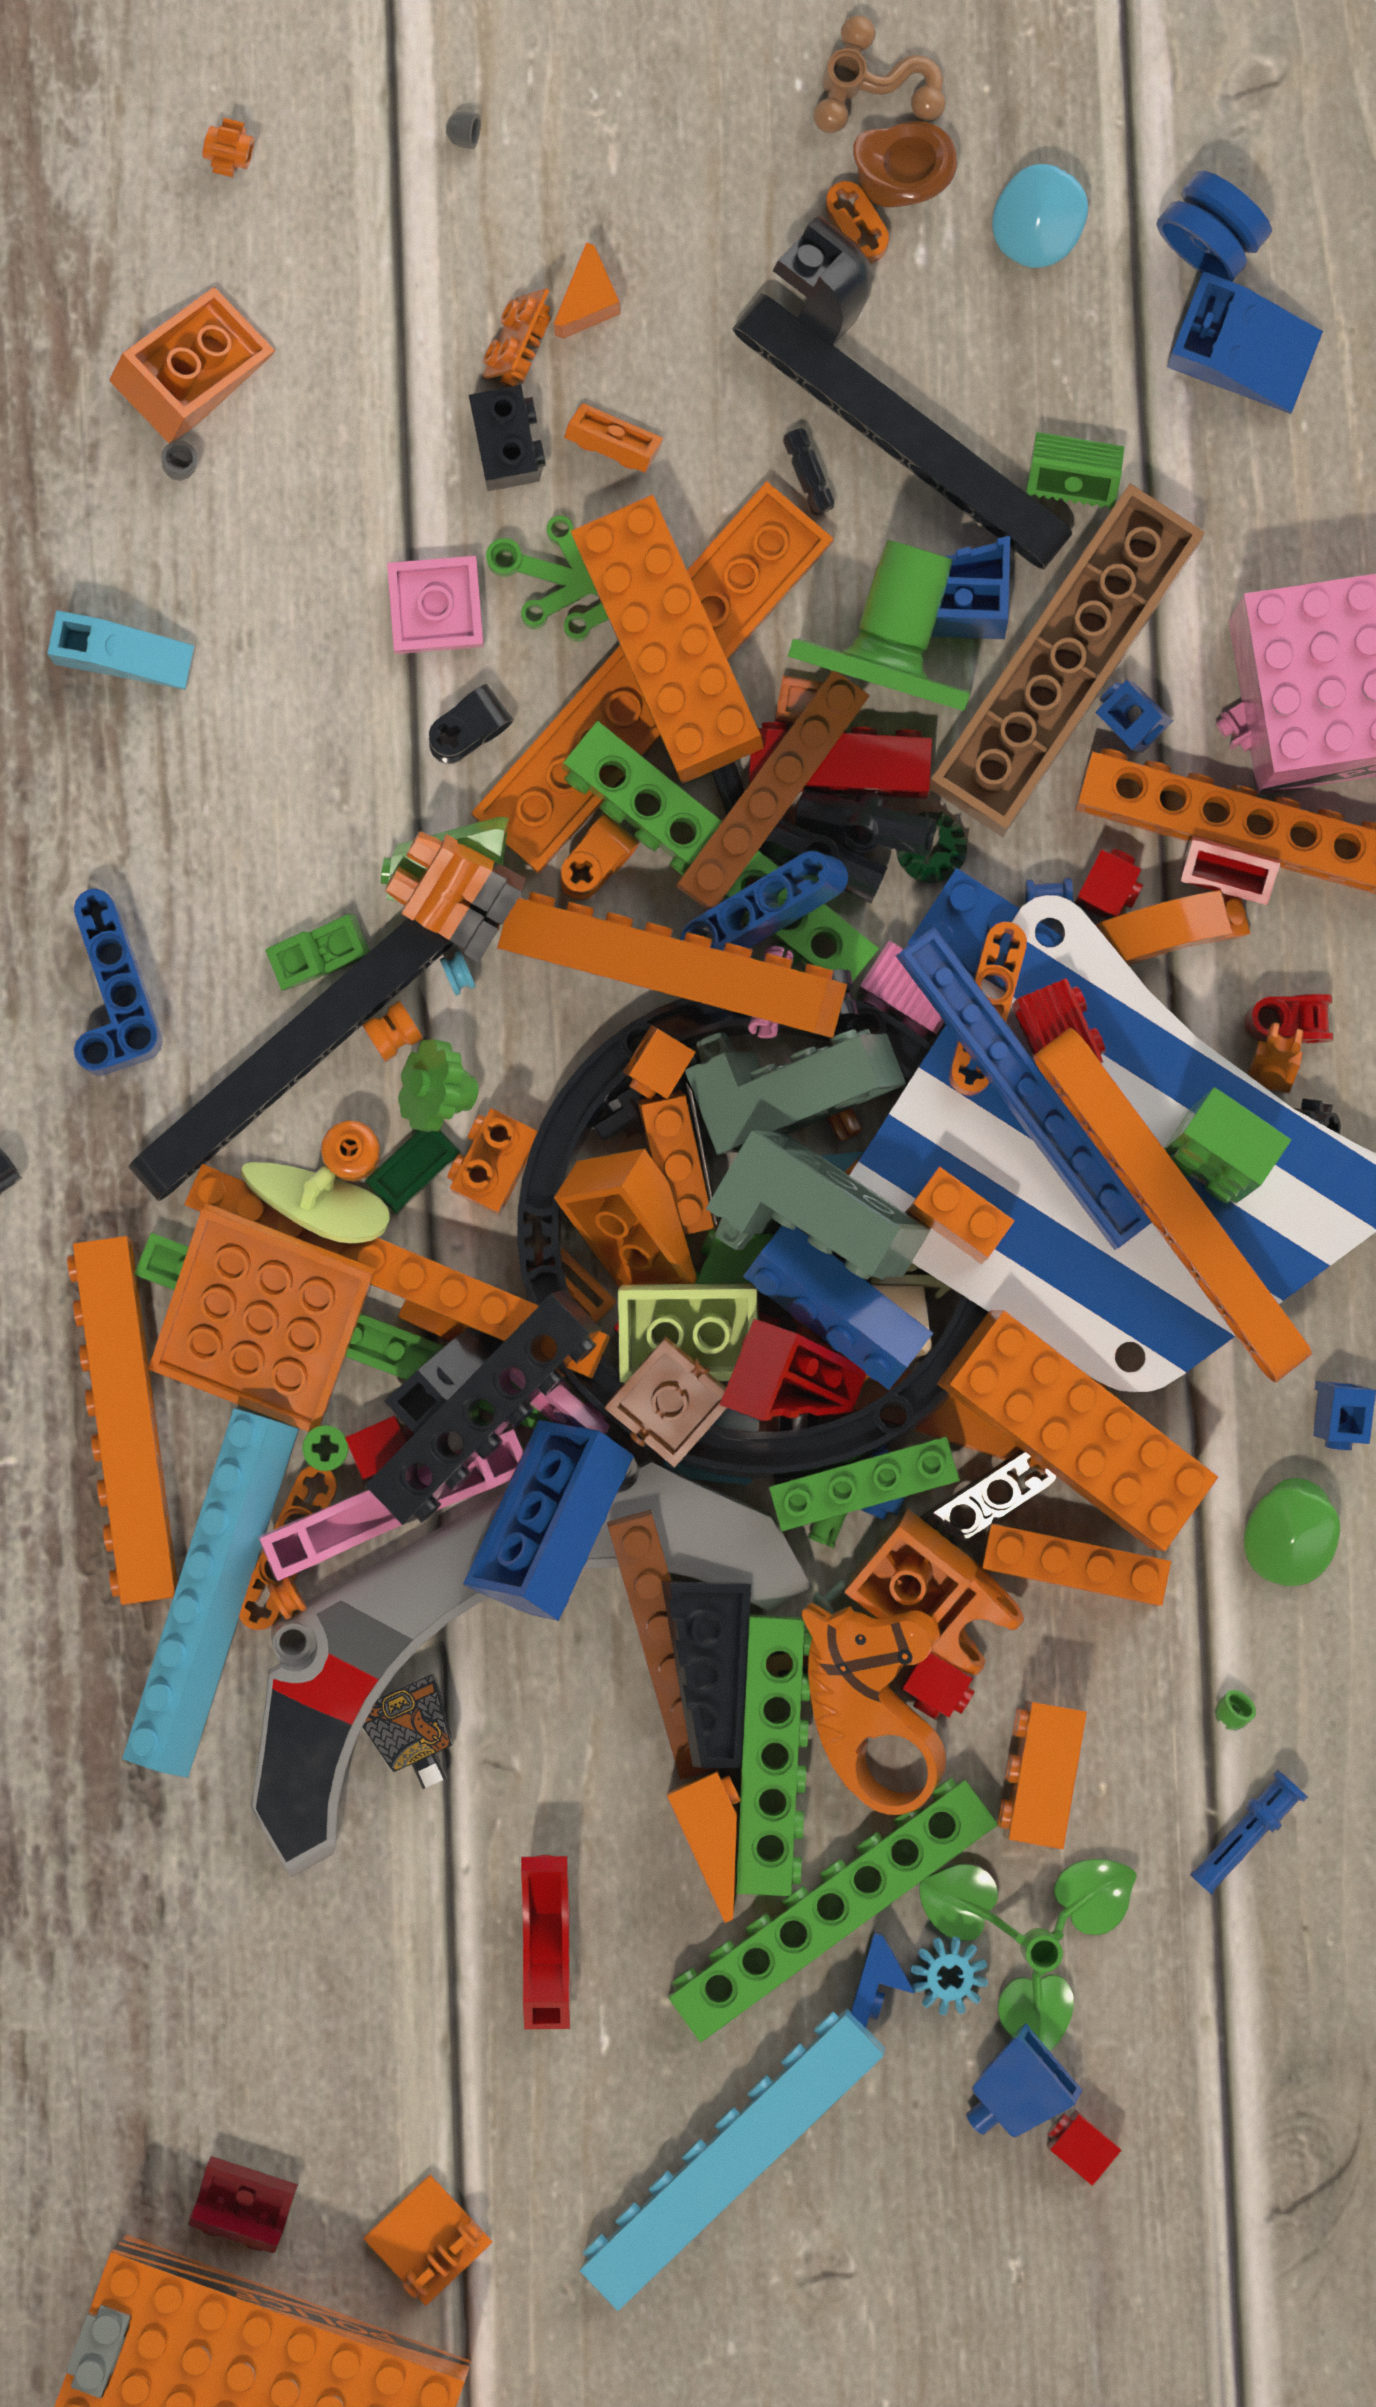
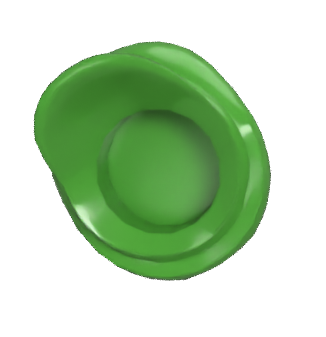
M1301 1478L1283 1480L1259 1500L1249 1517L1243 1538L1246 1558L1253 1570L1267 1581L1283 1586H1300L1310 1583L1328 1568L1334 1558L1340 1536V1519L1334 1506L1329 1502L1328 1496L1320 1486Z

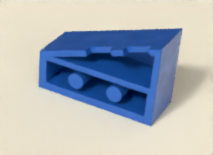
M1010 536L999 538L996 540V543L971 550L970 546L958 549L955 554L945 556L953 560L946 590L931 637L1005 639L1009 613Z

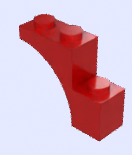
M539 1855L521 1857L524 2030L570 2029L571 1978L568 1856Z

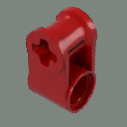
M1303 994L1265 997L1254 1004L1246 1013L1244 1021L1246 1031L1255 1040L1267 1042L1269 1030L1263 1028L1258 1020L1260 1009L1267 1008L1274 1011L1278 1017V1024H1280L1279 1036L1292 1038L1295 1036L1296 1030L1300 1029L1303 1030L1302 1044L1334 1041L1333 1033L1329 1032L1328 1005L1333 1003L1332 995Z

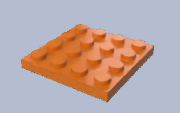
M206 1203L201 1209L148 1370L310 1432L312 1429L322 1426L376 1269Z

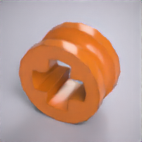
M290 1576L283 1578L282 1582L278 1585L273 1584V1582L267 1585L275 1604L286 1620L292 1618L294 1610H301L303 1612L307 1609L300 1592Z

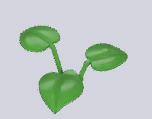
M1087 1859L1068 1866L1058 1876L1053 1888L1056 1900L1065 1907L1058 1916L1054 1930L1050 1932L1043 1928H1034L1025 1935L1019 1933L998 1916L989 1912L997 1902L998 1890L992 1876L979 1866L965 1863L956 1864L933 1873L919 1883V1895L922 1907L929 1920L941 1933L949 1938L956 1936L960 1938V1941H971L978 1938L983 1931L986 1919L1020 1944L1023 1957L1034 1969L1032 1971V1979L1018 1977L1004 1987L998 2000L997 2010L999 2019L1012 2037L1026 2023L1051 2052L1063 2037L1070 2023L1074 2008L1072 1990L1063 1977L1052 1974L1041 1978L1046 1972L1054 1970L1061 1963L1063 1950L1058 1941L1064 1936L1065 1922L1070 1916L1075 1928L1089 1935H1101L1113 1930L1122 1921L1128 1910L1137 1874L1132 1868L1108 1859Z

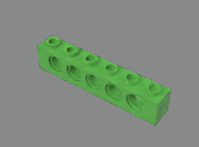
M750 1614L736 1894L791 1896L792 1884H801L802 1857H793L794 1839H803L804 1811H795L796 1793H805L806 1765H798V1748L807 1747L808 1720L800 1719L801 1701H810L808 1674L802 1673L803 1655H809L812 1641L808 1628H804L805 1622L802 1617ZM775 1651H784L792 1658L790 1670L783 1675H774L766 1668L768 1656ZM782 1697L788 1701L790 1711L786 1718L780 1721H773L766 1717L763 1709L765 1703L770 1698ZM770 1743L782 1744L788 1751L786 1761L780 1766H769L761 1758L763 1749ZM768 1789L781 1791L786 1798L784 1806L777 1812L765 1811L759 1804V1798L764 1791ZM766 1835L779 1837L783 1842L781 1853L773 1858L762 1856L757 1851V1844L762 1837Z

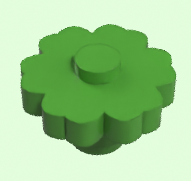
M436 1039L423 1040L420 1043L418 1053L411 1052L409 1054L406 1065L401 1072V1081L404 1086L398 1095L400 1113L402 1118L409 1120L412 1129L425 1132L439 1131L444 1119L449 1120L454 1114H458L461 1111H469L477 1100L478 1082L474 1076H470L463 1069L460 1053L453 1052L452 1045L449 1042Z

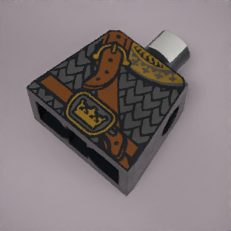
M434 1673L378 1698L363 1725V1729L393 1773L412 1765L422 1789L447 1779L437 1752L454 1745L438 1680Z

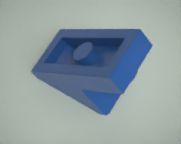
M874 1931L851 2008V2014L865 2028L869 2018L878 2020L885 1993L877 1991L879 1984L915 1993L883 1933Z

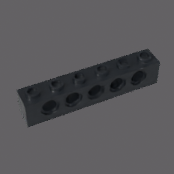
M565 1290L551 1293L365 1486L402 1525L417 1519L421 1523L424 1522L441 1506L437 1498L447 1488L454 1491L469 1478L472 1472L468 1469V1466L478 1456L483 1460L486 1459L501 1445L503 1440L499 1435L509 1424L514 1428L520 1425L534 1410L530 1403L541 1392L547 1396L565 1379L561 1371L572 1360L578 1364L594 1350L597 1344L592 1339L602 1329ZM544 1335L553 1338L557 1345V1353L553 1359L546 1357L541 1350V1340ZM513 1367L520 1369L525 1376L526 1383L522 1391L515 1389L510 1382L509 1375ZM482 1399L490 1402L494 1408V1418L491 1423L483 1420L479 1414L478 1408ZM451 1431L456 1432L462 1438L463 1449L460 1454L454 1453L448 1445V1436ZM420 1463L427 1465L432 1472V1481L429 1486L423 1484L417 1476V1468Z

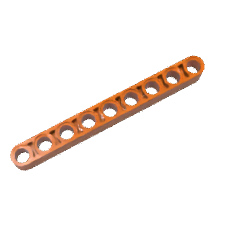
M1069 1028L1033 1055L1034 1062L1040 1072L1261 1371L1272 1382L1276 1383L1310 1357L1312 1351L1305 1339L1083 1038L1075 1030Z

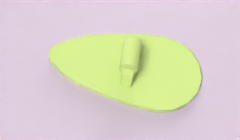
M249 1162L241 1168L242 1179L261 1200L298 1225L321 1237L343 1243H362L372 1241L381 1236L389 1225V1209L381 1198L366 1189L336 1179V1175L327 1166L321 1167L317 1172H312L288 1165Z

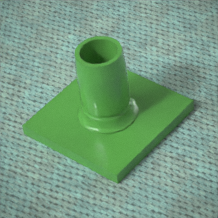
M887 539L877 563L857 627L859 634L857 637H854L852 644L847 649L840 651L801 638L793 639L787 657L965 711L971 691L930 679L923 671L924 658L922 654L927 650L946 590L953 559Z

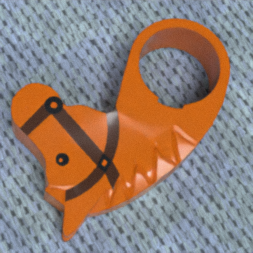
M809 1603L807 1609L805 1608L802 1611V1618L812 1636L808 1662L811 1703L820 1741L833 1769L854 1795L865 1805L877 1812L901 1815L918 1809L929 1799L944 1775L946 1767L945 1749L936 1731L890 1689L888 1684L904 1665L918 1664L930 1654L940 1638L936 1622L931 1616L921 1611H909L886 1618H871L863 1613L854 1612L851 1606L830 1614L816 1604ZM883 1735H895L912 1742L921 1751L927 1764L928 1776L926 1785L916 1791L903 1793L889 1790L879 1784L871 1775L866 1763V1747L868 1744L866 1738L871 1737L874 1739Z

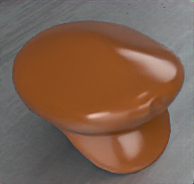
M903 122L886 129L867 130L857 136L853 145V156L858 167L857 173L859 175L860 188L872 203L882 207L908 206L934 198L951 183L957 170V153L952 138L940 127L928 122Z

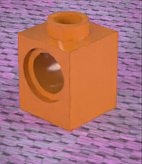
M650 1026L623 1073L633 1078L629 1087L650 1100L654 1098L656 1093L668 1099L696 1052L658 1028Z

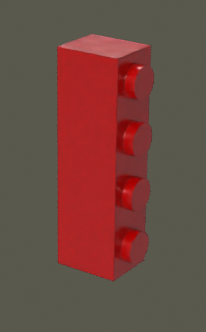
M781 722L761 723V728H758L761 734L764 748L750 755L749 785L789 731L788 724ZM853 727L851 728V733H843L801 792L807 789L827 794L860 795L863 793H874L881 797L927 799L930 785L932 738H923L922 732L917 730H897L895 736L877 735L878 730L875 728Z

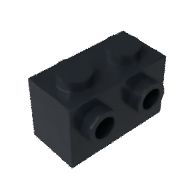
M521 385L470 394V406L487 491L540 482L538 468L545 467L546 462L541 440L532 441L529 425L538 423L533 397L524 398Z

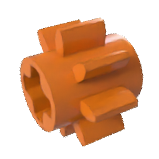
M224 117L222 126H210L208 128L202 157L203 159L211 160L210 167H213V173L233 178L235 169H248L254 150L255 138L245 135L246 128H244V122Z

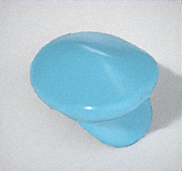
M1035 164L1020 170L1004 188L993 211L992 230L1000 250L1013 261L1030 268L1047 267L1061 261L1072 251L1086 224L1088 216L1086 193L1073 175L1066 173V171L1061 170L1057 166Z

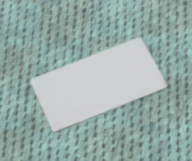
M686 1083L708 1202H710L712 1196L693 1095ZM711 1213V1216L715 1224L717 1225L716 1217L713 1213Z

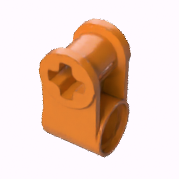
M603 814L588 830L580 844L565 859L561 869L560 881L563 891L567 896L575 900L591 898L610 876L626 863L640 842L616 821ZM585 868L589 870V883L583 880L577 884L572 882L573 869L579 873Z

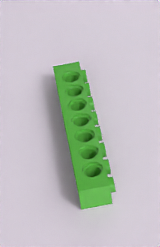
M599 721L593 725L563 762L562 769L567 772L564 779L568 784L583 795L588 791L592 792L603 801L599 808L620 824L625 819L638 830L634 836L653 852H656L660 847L673 859L669 864L682 876L722 823L719 818ZM607 765L617 766L624 774V782L615 788L607 787L601 782L599 771ZM644 793L653 795L659 802V811L652 816L640 814L635 808V798ZM676 822L689 824L694 831V840L686 845L676 843L670 836V826ZM757 851L721 902L740 892V885L743 880L748 878L759 880L779 867L761 852ZM784 888L778 896L779 907L782 906L787 899L786 888ZM825 904L799 918L797 928L793 930L781 929L770 936L779 943L778 947L785 948L782 957H785L786 951H791L793 954V965L801 961L805 965L811 964L829 970L851 971L852 982L879 950L876 945ZM749 910L741 918V923L745 927L750 919ZM825 935L832 940L834 952L831 957L823 959L814 955L811 950V940L814 936Z
M950 1777L941 1783L931 1794L934 1799L920 1810L916 1809L895 1817L893 1821L897 1827L884 1837L877 1831L856 1846L860 1853L847 1864L840 1858L819 1873L823 1881L810 1891L803 1885L792 1892L791 1896H787L782 1900L786 1908L772 1919L766 1912L745 1927L749 1935L734 1946L730 1939L708 1955L711 1963L697 1973L691 1967L671 1982L675 1990L668 1994V1998L701 2043L995 1828L998 1825L968 1782L963 1778L956 1783ZM937 1812H947L953 1818V1830L946 1837H935L929 1831V1820ZM901 1839H909L917 1847L915 1859L905 1865L896 1863L891 1856L893 1845ZM864 1866H872L880 1874L878 1886L868 1892L859 1890L854 1884L856 1872ZM828 1893L836 1894L843 1900L842 1912L832 1919L822 1917L817 1911L818 1900ZM792 1920L801 1922L806 1928L805 1939L795 1946L785 1944L780 1938L781 1927L786 1922ZM761 1948L767 1952L769 1964L765 1970L753 1973L744 1967L742 1963L743 1956L749 1949ZM723 1975L731 1981L732 1991L728 1997L716 2000L707 1994L705 1986L711 1977Z

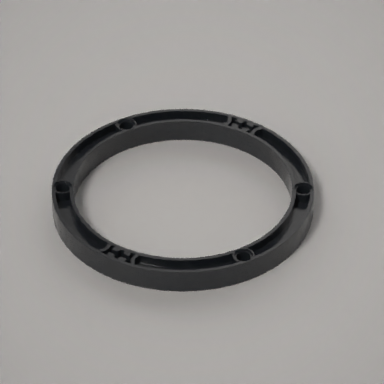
M680 998L658 1007L631 1022L605 1041L578 1067L563 1086L543 1118L531 1146L521 1183L517 1216V1245L521 1276L529 1302L540 1305L551 1293L565 1290L569 1294L561 1252V1218L563 1210L554 1197L572 1170L580 1149L595 1122L608 1108L607 1103L616 1098L615 1095L626 1089L633 1079L623 1073V1070L634 1054L628 1049L630 1042L636 1037L645 1036L650 1026H653L691 1048L696 1046L698 1041L716 1033L725 1032L727 1036L750 1034L751 1032L748 1027L752 1016ZM855 1000L859 1017L846 1023L837 1024L833 1037L853 1030L860 1022H872L879 1030L877 1034H887L905 1079V1086H907L932 1045L904 1023L873 1006ZM778 1024V1033L807 1036L830 1042L831 1037ZM527 1219L541 1224L545 1242L551 1244L543 1247V1260L545 1263L543 1266L537 1267V1258L533 1247L528 1246L535 1244L536 1239L533 1223L526 1224ZM529 1267L535 1268L529 1272ZM962 1295L947 1328L923 1362L891 1391L859 1411L828 1423L781 1432H750L712 1425L679 1463L718 1475L749 1479H783L817 1474L872 1456L906 1437L927 1421L952 1397L937 1382L989 1312ZM602 1355L592 1379L564 1368L562 1373L578 1394L587 1403L591 1404L608 1423L633 1440L630 1436L631 1430L604 1408L609 1399L624 1384V1382H620V1373L607 1361L604 1355ZM888 1407H898L904 1411L906 1421L898 1428L886 1427L881 1422V1412ZM647 1444L644 1445L645 1448H647V1449L651 1450L652 1452L658 1454L657 1452H655V1451H654L650 1446H648Z

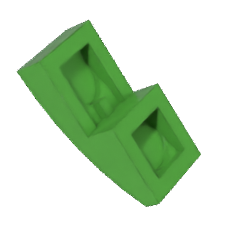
M347 914L311 932L303 931L265 949L281 991L300 986L359 962L370 952L355 914Z

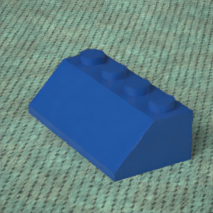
M782 1225L743 1277L751 1282L761 1293L769 1296L792 1314L797 1321L805 1324L828 1342L834 1350L841 1352L859 1366L870 1378L878 1381L890 1390L932 1336L933 1332L866 1280L849 1271L844 1266V1263L835 1256L826 1254L812 1246L807 1241L809 1236L796 1227L792 1230Z
M539 1420L463 1585L526 1614L559 1621L564 1608L569 1602V1597L579 1575L588 1560L600 1529L606 1521L616 1494L625 1479L626 1472L634 1455L598 1430Z

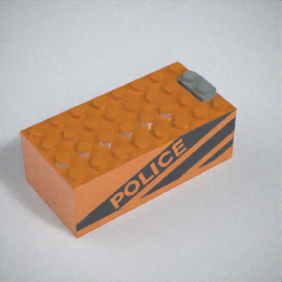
M126 2235L110 2252L54 2407H456L471 2361Z

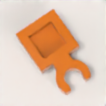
M1273 1023L1269 1028L1267 1043L1258 1042L1247 1075L1266 1089L1290 1094L1301 1064L1303 1052H1300L1303 1030L1297 1029L1295 1036L1292 1038H1283L1278 1035L1280 1024Z

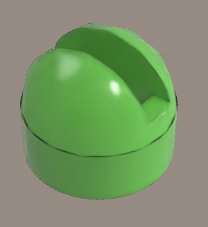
M1230 1690L1219 1700L1215 1709V1715L1218 1722L1221 1720L1226 1725L1225 1729L1237 1731L1254 1719L1256 1708L1246 1694L1238 1690Z

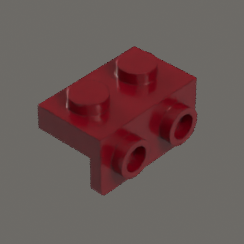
M211 2156L207 2163L188 2225L200 2229L207 2235L221 2236L245 2244L253 2250L275 2253L285 2231L298 2184Z

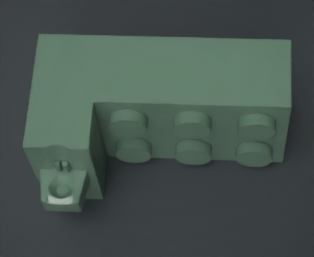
M869 1029L859 1032L850 1030L831 1038L832 1047L826 1046L817 1050L815 1047L807 1048L789 1056L792 1064L786 1063L777 1067L775 1064H771L762 1068L754 1051L736 1052L725 1032L716 1033L698 1041L697 1047L701 1064L685 1069L717 1155L738 1153L751 1130L790 1134L906 1085L887 1034H871Z
M751 1130L706 1207L708 1211L717 1217H722L715 1236L735 1250H742L755 1234H776L781 1225L792 1230L797 1226L810 1235L807 1241L812 1246L826 1254L831 1255L833 1251L847 1260L844 1266L849 1271L867 1280L870 1276L882 1280L885 1277H903L931 1231L783 1132Z

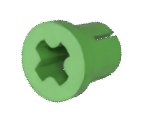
M322 1425L312 1429L306 1435L302 1451L305 1460L310 1466L320 1471H331L344 1463L349 1447L345 1440V1435L339 1429L333 1426ZM330 1436L331 1443L338 1445L339 1450L338 1453L330 1455L329 1461L324 1462L323 1455L316 1453L313 1448H316V1445H322L324 1437Z

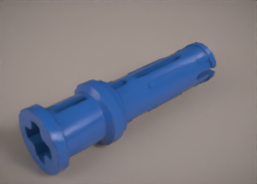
M1278 1769L1273 1774L1275 1779L1257 1799L1251 1798L1247 1802L1248 1806L1246 1809L1248 1813L1220 1841L1218 1846L1199 1867L1190 1874L1211 1895L1269 1830L1272 1833L1275 1830L1278 1831L1282 1827L1280 1821L1298 1801L1304 1802L1308 1798L1305 1793Z

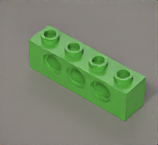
M943 1437L769 1487L782 1532L959 1481L948 1439Z

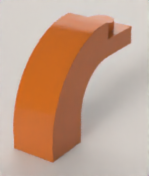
M1221 890L1163 902L1095 924L1128 966L1179 949L1238 939L1251 934L1241 898L1221 893Z

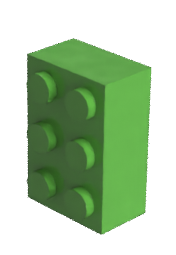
M1213 1087L1190 1108L1164 1149L1184 1176L1190 1177L1191 1174L1195 1175L1207 1183L1205 1190L1214 1198L1224 1203H1228L1231 1200L1237 1204L1263 1184L1291 1142V1139Z

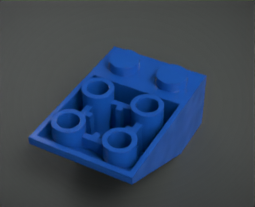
M1203 271L1167 368L1292 414L1323 331L1252 290Z

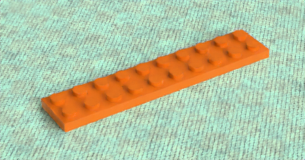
M768 481L761 486L687 570L727 661L731 659L834 542L833 537ZM621 646L615 650L471 812V816L478 822L500 816L509 818L506 846L538 874L603 802L590 791L583 795L565 781L564 777L567 775V772L562 769L563 762L593 725L599 721L642 757L661 737ZM607 765L599 771L600 780L607 787L615 788L624 779L622 770L614 765Z

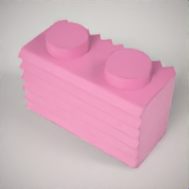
M888 941L859 987V991L865 994L862 1002L884 1013L888 1010L903 1018L902 1023L922 1038L928 1034L935 1039L945 1022L895 956L903 949Z

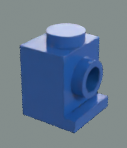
M1125 680L1122 684L1120 682L1113 684L1102 695L1100 701L1103 704L1095 712L1132 750L1142 753L1174 721L1135 682ZM1138 706L1141 710V715L1132 723L1128 718V713L1132 707Z
M1315 1381L1314 1390L1318 1391L1313 1436L1324 1439L1325 1447L1337 1450H1352L1353 1443L1370 1444L1376 1390L1359 1384Z

